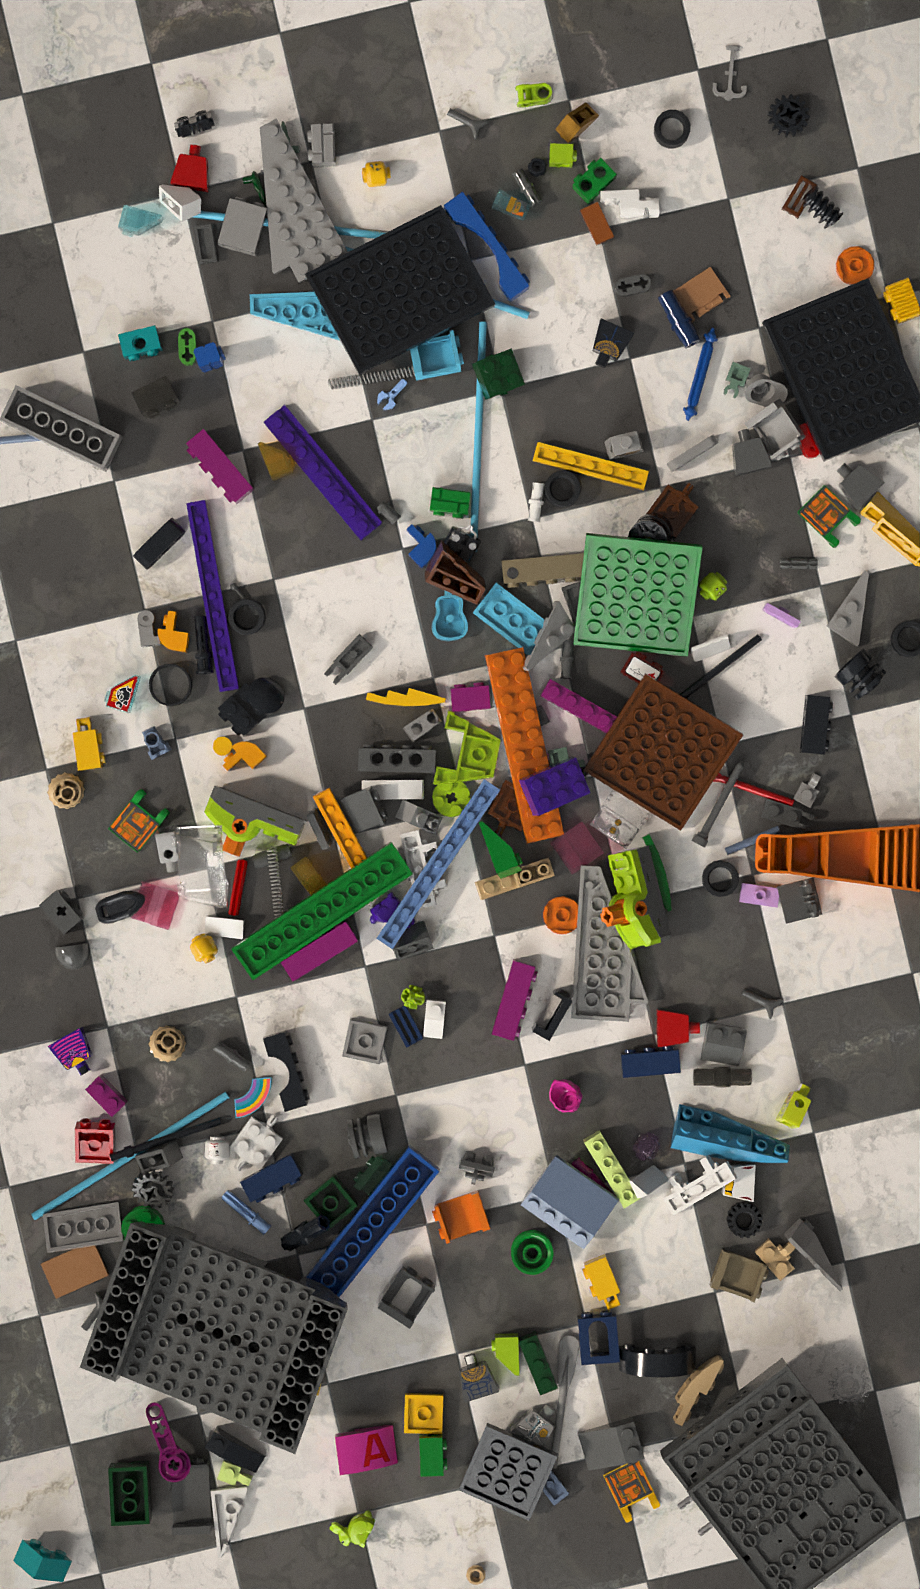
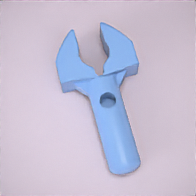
M401 379L390 392L384 393L381 391L378 394V405L383 399L389 398V403L383 410L393 409L396 406L394 398L407 385V381Z

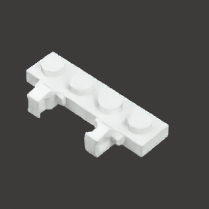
M419 830L400 834L406 863L413 873L410 876L412 885L427 864V852L438 848L437 841L427 844L426 839L421 840ZM446 879L437 882L421 908L437 905L434 894L439 893L438 888L447 887Z
M708 1155L700 1160L705 1171L702 1172L703 1176L689 1184L687 1182L683 1183L679 1174L670 1177L669 1181L673 1186L671 1189L673 1194L664 1198V1201L672 1215L674 1216L737 1179L738 1177L729 1162L727 1161L719 1166Z

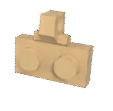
M767 1239L755 1250V1253L780 1281L795 1269L788 1261L791 1258L789 1254L795 1249L789 1241L782 1247L780 1244L775 1246L770 1239Z

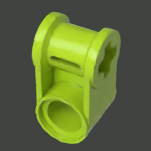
M547 83L521 84L515 87V90L518 92L517 107L519 108L546 105L552 100V88ZM542 90L549 92V95L545 98L540 97L538 94Z

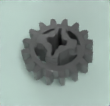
M152 1169L151 1173L145 1170L144 1174L139 1173L137 1178L135 1177L132 1187V1191H134L133 1197H139L137 1202L143 1201L144 1207L149 1204L151 1209H154L155 1205L161 1208L162 1204L167 1205L172 1199L174 1187H172L173 1181H167L169 1176L163 1177L161 1171L156 1174L154 1169Z

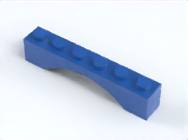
M461 192L444 204V210L455 225L473 231L490 247L499 268V287L509 302H512L529 290L528 283L530 281L525 273L521 274L518 271L519 265L513 257L509 258L506 254L508 250L502 241L500 243L495 238L497 234L491 226L487 227L484 223L486 219L480 210H475L472 198L469 195L465 196Z

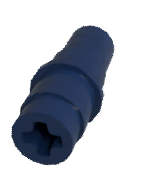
M673 290L663 293L658 297V300L672 326L671 330L675 331L685 349L694 346L700 341V338L691 322L692 318L688 316L684 307L681 306Z

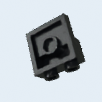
M247 683L217 708L220 711L218 715L223 721L227 722L229 720L233 725L231 729L238 736L242 734L244 737L267 716L255 710L247 702L246 696L248 695L249 688Z

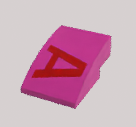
M393 1425L355 1429L352 1432L335 1434L340 1475L370 1471L398 1463Z

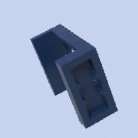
M611 1310L600 1311V1314L582 1312L580 1316H577L581 1365L620 1362L616 1314L612 1313ZM594 1321H602L607 1326L609 1352L590 1353L588 1331L590 1324Z

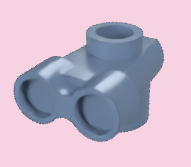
M155 726L142 732L144 742L149 749L147 753L151 760L172 750L169 743L163 740ZM155 734L157 738L152 740L149 735Z

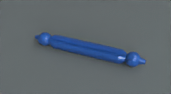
M714 328L707 334H704L706 342L702 346L687 400L688 406L683 408L686 421L697 415L695 406L699 402L713 352V343L718 341Z

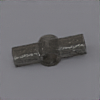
M714 1067V1069H693L694 1086L724 1088L731 1087V1085L748 1086L752 1083L751 1068Z

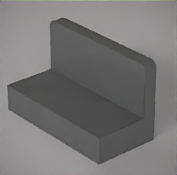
M421 921L411 925L410 928H406L393 948L397 961L434 949L425 922Z

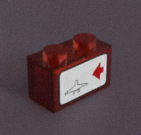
M637 651L636 654L633 652L630 654L620 674L638 684L645 673L660 682L665 671L662 670V665L655 661L651 664L645 660L647 658L645 655Z

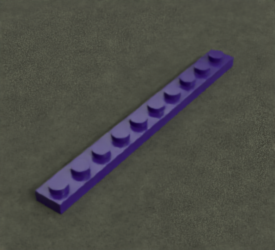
M206 500L186 503L219 691L237 690L239 685Z

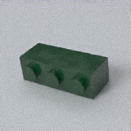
M533 1331L518 1337L520 1347L540 1396L558 1389L556 1379L537 1332Z

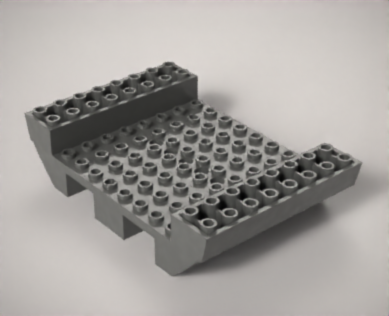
M142 1221L130 1223L80 1368L114 1382L122 1376L261 1432L259 1440L296 1454L347 1313V1302L340 1299L322 1283L307 1277L297 1281L267 1269L268 1262L232 1248L227 1253L196 1241L197 1234L180 1227L145 1223ZM183 1313L188 1317L187 1323L179 1321V1314ZM199 1320L203 1321L206 1325L205 1330H199L196 1322ZM221 1328L224 1333L223 1337H217L214 1334V1329ZM232 1336H240L241 1344L233 1343ZM250 1343H258L259 1351H252Z

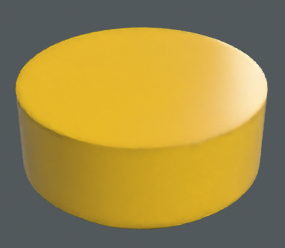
M218 737L213 743V750L216 754L225 756L232 751L231 746L233 745L229 738Z

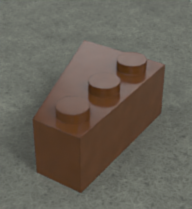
M441 541L425 570V582L477 605L486 589L485 579L448 545Z

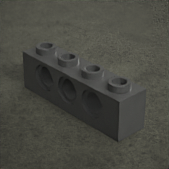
M363 744V748H359L358 771L435 773L436 750H432V746H421V749L418 750L413 749V746L401 745V749H394V745H382V749L374 748L375 745ZM375 753L383 755L382 763H374L373 755ZM395 753H399L403 757L400 764L392 762V756ZM413 754L421 755L422 762L420 764L414 765L411 762Z

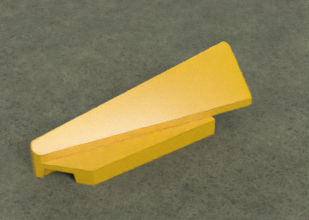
M876 492L860 511V514L875 523L872 528L874 532L915 566H920V533L879 492Z

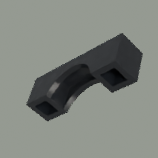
M285 1030L263 1037L268 1057L281 1060L289 1071L288 1084L279 1093L284 1111L287 1112L307 1106V1100H310L308 1090L304 1089L302 1085L304 1076L301 1070L298 1071L296 1065L299 1063L297 1053L292 1052L291 1045H293L291 1034H287Z

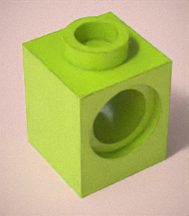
M550 143L549 167L572 168L573 162L577 160V150H573V144Z

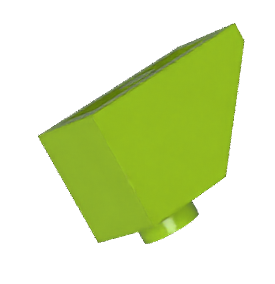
M518 1333L495 1334V1340H491L492 1351H496V1358L514 1375L520 1376Z

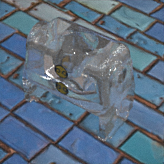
M612 789L590 822V825L627 849L649 819L650 814L646 813L645 815L636 805L624 797L615 794L616 791Z

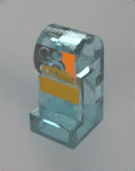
M500 189L492 204L493 210L522 221L526 219L531 207L528 203L516 199V197Z

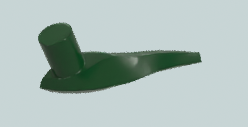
M253 171L252 175L244 176V185L253 183L261 202L267 206L258 174Z

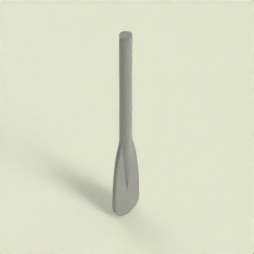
M573 1335L564 1336L560 1341L559 1398L552 1451L558 1453V1456L566 1396L574 1375L579 1350V1341ZM558 1457L555 1461L553 1469L557 1468Z

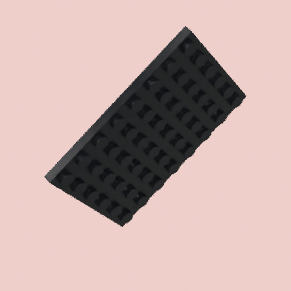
M442 205L305 274L358 375L495 307L494 300Z
M869 278L762 322L823 462L920 423V392Z

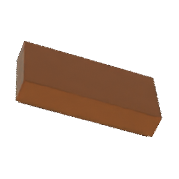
M598 202L580 210L596 246L614 238Z

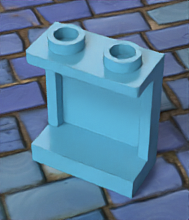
M449 330V335L432 338L410 349L416 381L461 372V365L464 364L462 353H458L457 347H460L458 335L454 336L453 330Z

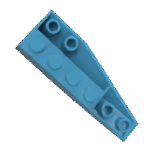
M681 1104L678 1107L671 1141V1148L704 1156L709 1155L714 1158L760 1163H788L790 1145L719 1113Z

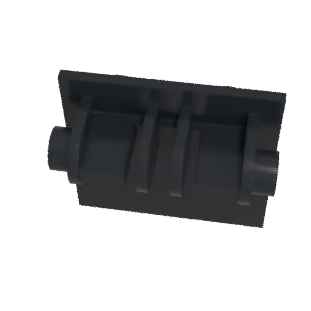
M201 110L196 112L194 117L188 118V116L178 118L177 122L174 123L178 137L182 136V138L192 135L189 126H191L193 134H195L193 128L195 124L200 133L198 123H200L202 131L212 129V126H215L211 112Z

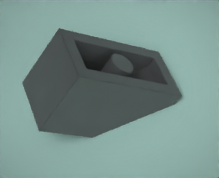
M175 1140L140 1153L135 1158L142 1174H144L145 1170L151 1172L152 1169L159 1170L170 1167L181 1160L183 1156Z

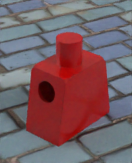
M190 145L189 155H179L171 178L172 186L209 192L208 160L206 157L200 156L201 146Z
M657 1009L658 1047L689 1042V1034H700V1022H689L688 1014Z

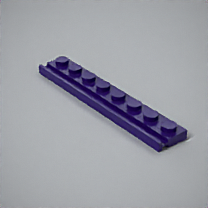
M285 404L263 422L361 541L382 524L380 519Z

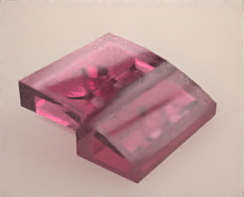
M582 821L550 843L571 874L580 870L581 865L589 864L604 853Z
M142 881L139 893L145 896V902L140 910L130 918L169 930L180 893Z

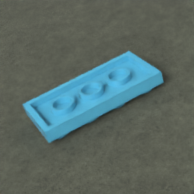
M498 583L494 584L473 612L474 615L517 648L523 647L524 653L527 656L531 655L535 647L533 643L540 629L543 628L545 621Z

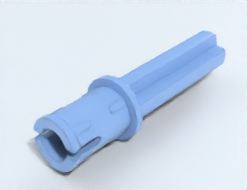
M229 1190L223 1194L222 1200L245 1218L249 1225L254 1226L263 1235L269 1230L271 1225L263 1220L259 1213L256 1214Z

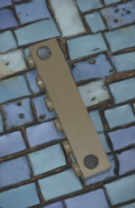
M584 553L503 560V584L508 585V588H516L521 583H527V586H537L538 582L546 581V584H557V580L564 579L565 583L577 582L576 578H581Z

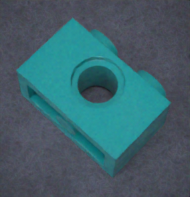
M156 325L118 334L123 357L126 360L136 361L140 359V356L148 355V357L158 355L159 351H163ZM139 340L146 341V345L142 349L136 348Z

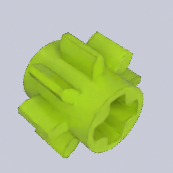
M409 985V989H404L401 994L404 1006L417 1009V1005H422L425 1001V994L422 992L423 988Z

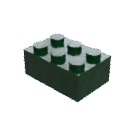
M149 1461L111 1463L108 1468L111 1526L150 1524L152 1520Z

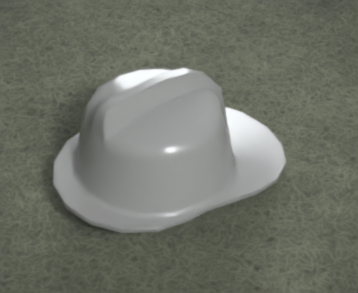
M758 374L752 378L748 377L746 380L745 398L751 403L767 407L779 399L784 402L787 398L788 392L785 385L771 380L764 374Z

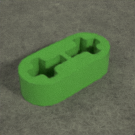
M189 328L182 329L178 335L179 359L186 366H191L196 362L193 352L197 348L196 335ZM186 333L192 336L189 339V345H186L185 339H182ZM186 349H189L190 355H193V358H190L188 362L183 358L186 355Z

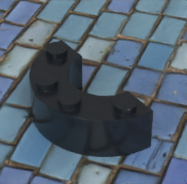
M631 1343L619 1346V1370L625 1374L665 1378L685 1376L696 1371V1347H692V1344H681V1347L676 1348L665 1347L663 1350H655L652 1347L642 1349L635 1347V1344Z

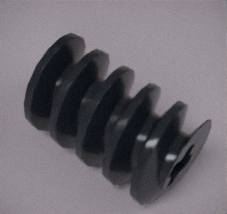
M814 186L803 197L802 200L805 202L802 207L804 208L809 205L808 213L815 211L813 218L820 216L821 218L818 223L820 224L825 221L824 229L834 225L844 212L839 213L840 208H834V202H829V197H823L824 192H818L819 187Z

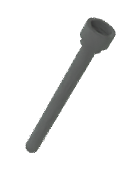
M737 763L701 832L698 831L691 841L704 848L708 843L707 835L744 768L743 763Z

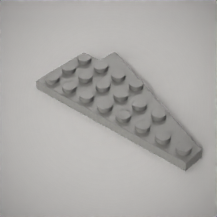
M276 118L260 127L272 272L275 275L291 267L296 279L301 283L307 279L305 277L306 273L348 251Z
M581 865L571 1018L629 1022L630 1003L648 1004V999L630 948L622 940L615 926L607 927L602 922L600 915L603 911L602 908L608 907L612 898L600 866Z

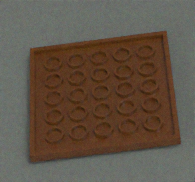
M645 673L583 771L681 831L743 737V733Z

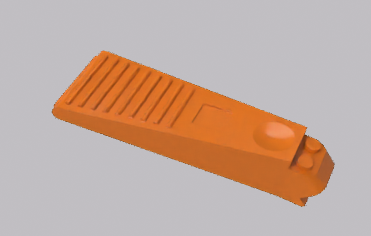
M920 824L790 834H761L756 839L755 867L762 873L793 874L920 892Z

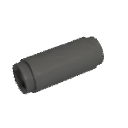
M288 844L277 846L278 862L289 859L292 856ZM265 850L252 856L255 868H263L274 864L268 863V861L277 859L268 860L267 858L275 857L276 855L268 856L267 854L275 852H267Z

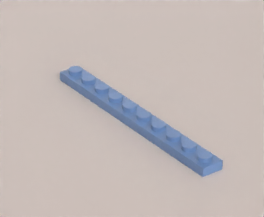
M485 779L482 781L376 939L389 948H394L500 789Z

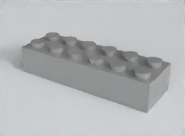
M15 385L0 417L1 422L107 472L123 439L121 435Z

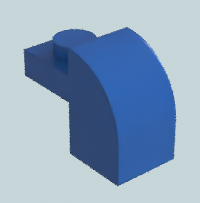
M411 524L406 530L419 544L409 553V556L423 569L436 552V542L431 533L424 537L425 532L418 525L414 527Z

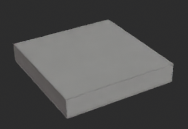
M350 1018L342 1057L380 1064L388 1026Z

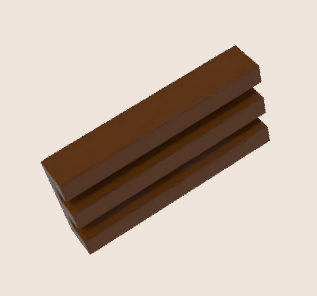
M801 175L781 210L788 212V214L798 219L804 208L802 204L798 212L794 211L808 186L810 185L813 188L818 186V184ZM802 181L805 182L793 206L789 208L788 205Z

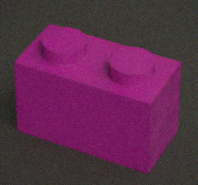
M485 682L473 683V687L457 684L454 685L453 689H450L452 712L491 709L489 685L485 686Z
M102 1074L85 1089L111 1117L128 1102Z

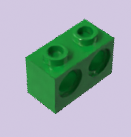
M602 158L598 161L594 159L587 166L588 170L584 174L579 173L573 180L572 188L588 205L617 176ZM602 169L605 172V176L598 177L595 171ZM587 182L592 188L586 191L581 188V185Z

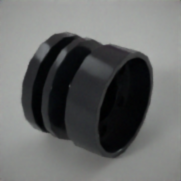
M647 513L640 517L631 528L628 537L646 539V537L650 536L652 540L672 542L673 527L663 515Z
M865 649L859 651L834 676L842 685H846L850 681L853 683L849 689L850 693L857 688L859 689L854 695L857 700L868 695L886 674L884 669L875 673L876 669L880 666L878 663L871 667L868 666L872 657Z

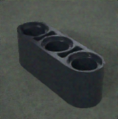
M172 517L135 552L133 557L148 570L186 531Z

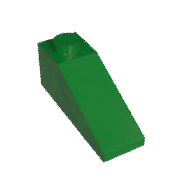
M483 821L479 822L494 868L500 879L522 871L520 864H523L520 854H516Z

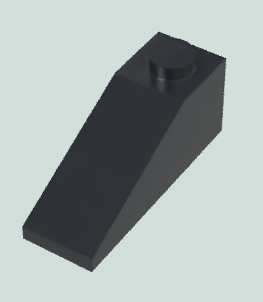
M219 1427L215 1428L205 1446L207 1450L254 1473L257 1472L266 1457Z

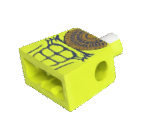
M800 1083L796 1092L788 1094L775 1120L791 1129L799 1128L811 1103V1100L807 1098L811 1088ZM795 1101H798V1103H799V1106H798V1107H796Z

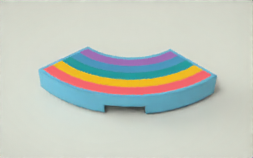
M272 1077L252 1078L250 1090L244 1096L234 1099L236 1118L250 1115L262 1106L269 1095Z

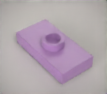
M766 603L762 609L765 613L792 628H797L801 622L789 615L790 611L781 606L778 609Z
M746 883L741 884L739 902L778 908L779 894L777 888Z

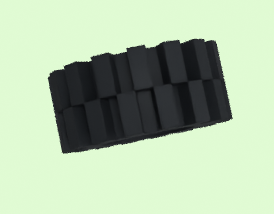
M738 1202L728 1211L727 1224L734 1235L740 1238H750L752 1235L755 1236L757 1231H760L762 1216L758 1208L752 1203ZM741 1213L751 1215L752 1222L749 1226L741 1227L738 1225L737 1218Z

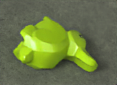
M367 1510L354 1516L348 1527L332 1522L330 1530L339 1535V1540L344 1546H349L352 1542L364 1548L366 1539L373 1529L375 1519L372 1517L371 1511Z

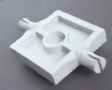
M271 1114L266 1123L257 1120L253 1116L250 1117L229 1147L240 1157L234 1166L235 1169L241 1171L247 1162L261 1170L283 1140V1137L278 1135L272 1128L278 1117Z

